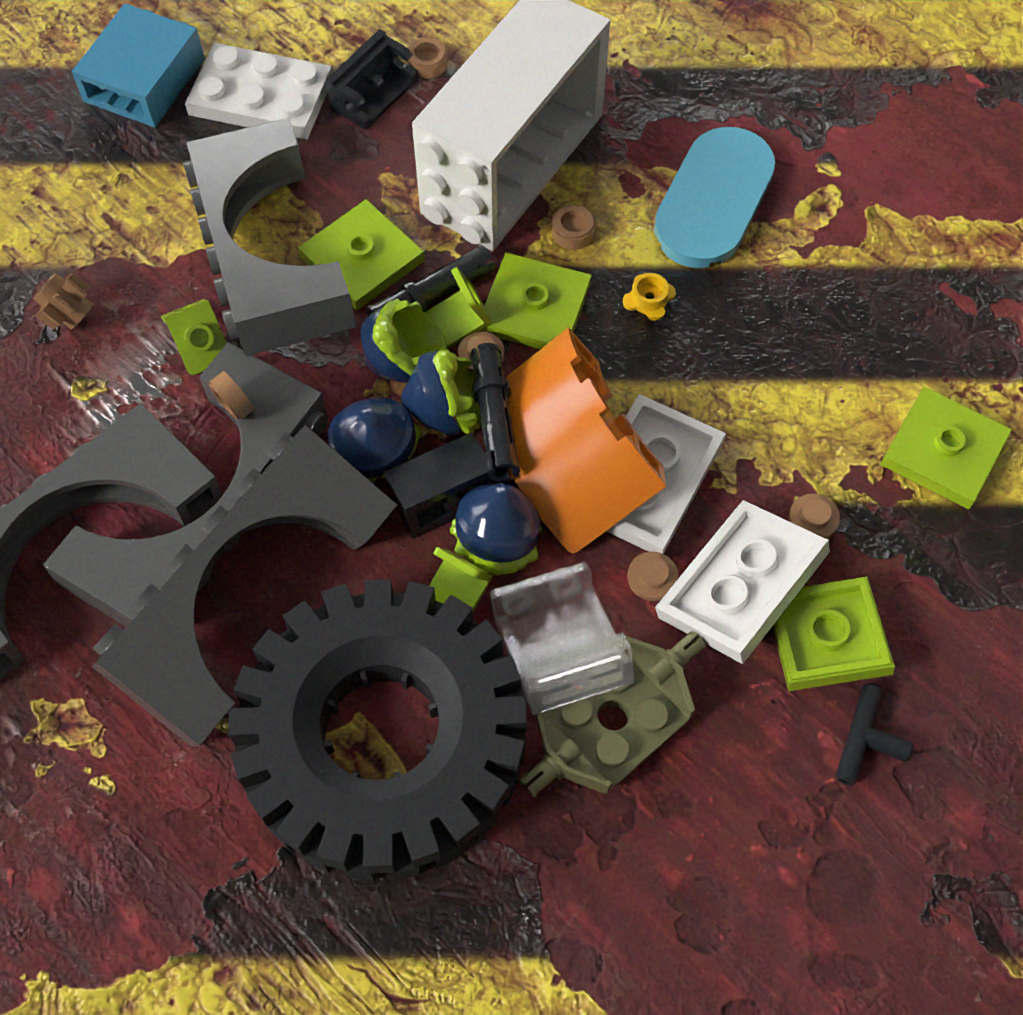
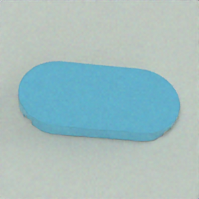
M721 127L707 131L695 140L660 204L655 218V237L661 244V250L668 258L687 267L704 268L710 267V263L719 260L722 263L736 253L771 183L775 168L773 152L760 136L742 128Z

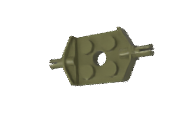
M690 631L671 650H664L655 645L620 634L613 648L543 707L538 704L535 707V720L544 756L538 765L518 780L523 789H527V793L532 798H535L555 778L559 781L565 778L601 793L607 794L692 718L695 708L684 675V665L706 648L701 637L696 641L698 634ZM612 706L620 708L626 714L628 723L619 730L606 729L599 722L598 714L600 711Z

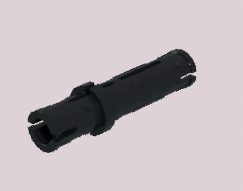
M479 245L474 250L414 283L406 281L400 284L399 291L373 305L367 306V316L384 307L387 302L394 301L395 299L400 301L406 300L410 304L418 302L422 307V311L426 312L427 306L460 289L451 272L452 269L458 267L466 278L472 282L495 270L494 261L485 262L492 258V255L485 246Z
M482 343L477 345L480 357L477 349L473 348L470 352L475 374L472 394L474 401L478 402L480 408L489 478L494 481H509L513 479L512 475L517 477L521 472L508 399L511 396L510 382L507 379L505 380L503 374L500 347L493 343Z

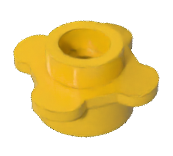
M640 274L634 279L631 293L624 295L623 305L627 310H638L642 314H646L650 320H660L665 315L664 308L668 301L674 300L676 290L659 274ZM645 296L653 297V299H647Z

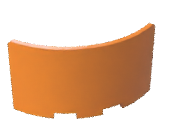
M569 327L505 377V380L507 379L510 382L511 396L508 399L515 438L516 454L521 471L517 477L514 475L512 477L520 490L537 509L542 521L568 552L577 553L667 486L664 466L640 438L626 416L621 414L615 419L610 411L611 409L606 401L613 395L602 375L599 361Z

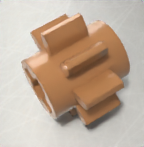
M74 272L65 279L54 273L33 297V300L41 305L39 312L35 316L52 330L62 323L68 328L73 329L93 306V303L85 297L91 286Z

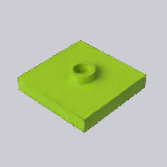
M366 199L298 247L300 258L309 266L339 262L349 291L352 307L356 311L425 261L424 251Z
M505 253L485 303V308L492 323L478 332H488L499 339L542 349L566 328L569 327L574 332L591 285L592 275Z
M923 386L880 465L970 509L1012 429Z
M868 577L802 587L772 626L788 691L893 675L894 662Z

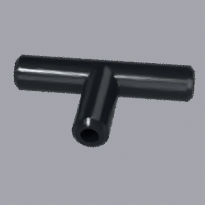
M866 683L862 686L835 777L837 781L844 785L851 786L856 784L867 748L903 762L910 760L914 750V745L911 741L873 727L883 695L882 688L873 683Z

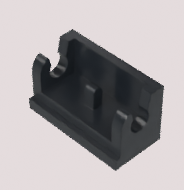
M379 29L326 79L331 110L367 130L418 80V71L400 60L401 58L408 61L413 56L412 52L406 46L388 37L385 31Z
M472 433L383 472L385 481L394 495L391 499L397 504L396 509L413 539L453 521L456 518L461 499L471 489L483 484L498 483V481L489 478L487 455Z

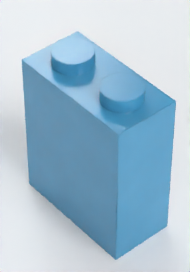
M124 3L71 72L83 102L156 127L205 60L197 28L185 22H178L155 14L150 10H143Z

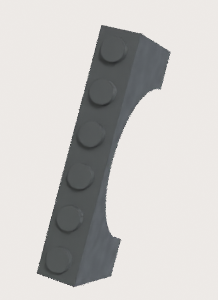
M286 118L187 142L191 160L183 162L190 188L199 187L191 189L190 192L197 215L206 214V217L198 218L205 245L214 244L213 247L205 249L213 276L222 274L221 278L214 279V284L221 307L228 305L231 307L230 310L222 311L230 340L239 338L244 355L248 356L355 328L356 324L349 291L338 261L311 266L278 264L253 256L233 241L240 221L258 201L283 186L306 179L298 142L290 119Z
M228 342L199 376L208 401L222 410L240 431L241 453L235 476L223 496L210 510L194 522L181 529L157 537L115 539L100 536L75 526L43 566L58 586L127 627L138 615L129 607L151 583L159 590L173 575L165 568L186 543L195 550L206 538L207 534L200 527L220 505L229 511L241 497L233 490L253 468L261 474L273 462L266 453L285 431L294 438L303 426L306 425L318 437L322 434L327 424L328 416L321 392L253 355L245 356L242 349ZM222 371L226 372L236 382L255 408L253 412L241 421L236 420L230 415L209 388V381ZM241 535L226 543L214 554L203 572L197 592L210 579L214 564L224 552H229L236 546Z
M141 403L128 413L119 415L111 423L110 427L93 440L77 447L68 459L51 472L39 476L30 488L9 504L0 506V680L25 661L15 646L8 629L5 615V597L9 577L17 559L28 543L41 530L69 512L86 506L108 502L144 505L170 516L185 527L203 516L223 496L215 476Z
M306 425L303 426L294 438L285 431L266 453L273 460L266 470L261 474L253 468L233 490L241 497L229 511L220 505L200 527L207 534L206 538L195 550L186 543L165 568L173 575L159 590L151 583L129 607L138 614L124 630L114 624L93 648L101 657L92 667L191 747L200 746L235 703L220 688L208 671L200 654L194 629V605L198 585L204 570L214 554L226 543L241 534L274 525H296L315 529L333 536L352 550H356L371 538L397 506L395 502Z

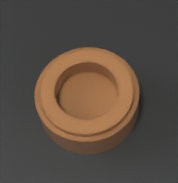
M421 38L409 45L408 49L412 52L413 56L407 61V64L418 71L419 78H436L446 71L448 67V53L446 46L441 41L434 38Z
M567 205L555 212L552 218L551 232L554 241L559 246L570 250H577L588 246L593 241L596 219L589 209L580 205Z
M222 371L209 381V388L236 420H243L255 410L245 393L226 372Z

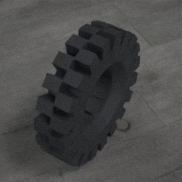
M391 579L365 580V594L351 596L347 584H343L322 591L325 605L313 611L304 600L285 613L283 618L287 629L281 635L268 629L252 649L258 662L254 668L242 667L234 688V692L240 701L239 708L229 710L228 736L235 745L236 751L231 753V758L238 781L245 789L246 797L259 817L262 818L269 831L288 850L293 848L299 852L305 862L328 873L331 867L343 870L347 878L374 881L375 873H391L393 880L421 875L420 866L436 861L438 867H441L463 854L462 846L470 839L474 838L479 842L497 822L496 813L502 804L508 806L518 784V772L520 765L524 762L526 744L525 696H522L521 692L522 678L513 656H505L501 636L487 620L480 625L473 621V608L453 595H450L445 603L436 601L434 587L409 581L406 592L399 593L393 592ZM399 682L402 683V687L405 689L411 686L430 701L431 704L428 705L431 718L439 717L437 737L434 745L427 744L425 748L427 756L409 772L400 775V772L394 773L395 778L386 780H367L361 778L360 772L356 770L349 774L341 769L329 756L335 752L331 740L326 741L327 725L331 714L337 715L339 711L337 705L358 687L363 685L364 688L370 687L369 683Z

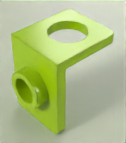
M458 267L452 269L451 272L461 290L426 311L445 337L446 350L461 342L467 335L477 332L492 323L475 287Z
M199 300L161 316L163 322L169 328L190 375L203 372L227 344L208 300Z
M436 547L433 554L443 559L440 568L429 585L435 589L436 601L445 603L448 597L453 595L471 606L474 611L493 575L452 551Z

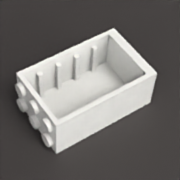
M570 0L518 1L412 122L421 214L430 222L437 225L442 224L461 234L465 240L472 244H480L491 251L495 250L602 116L610 19Z

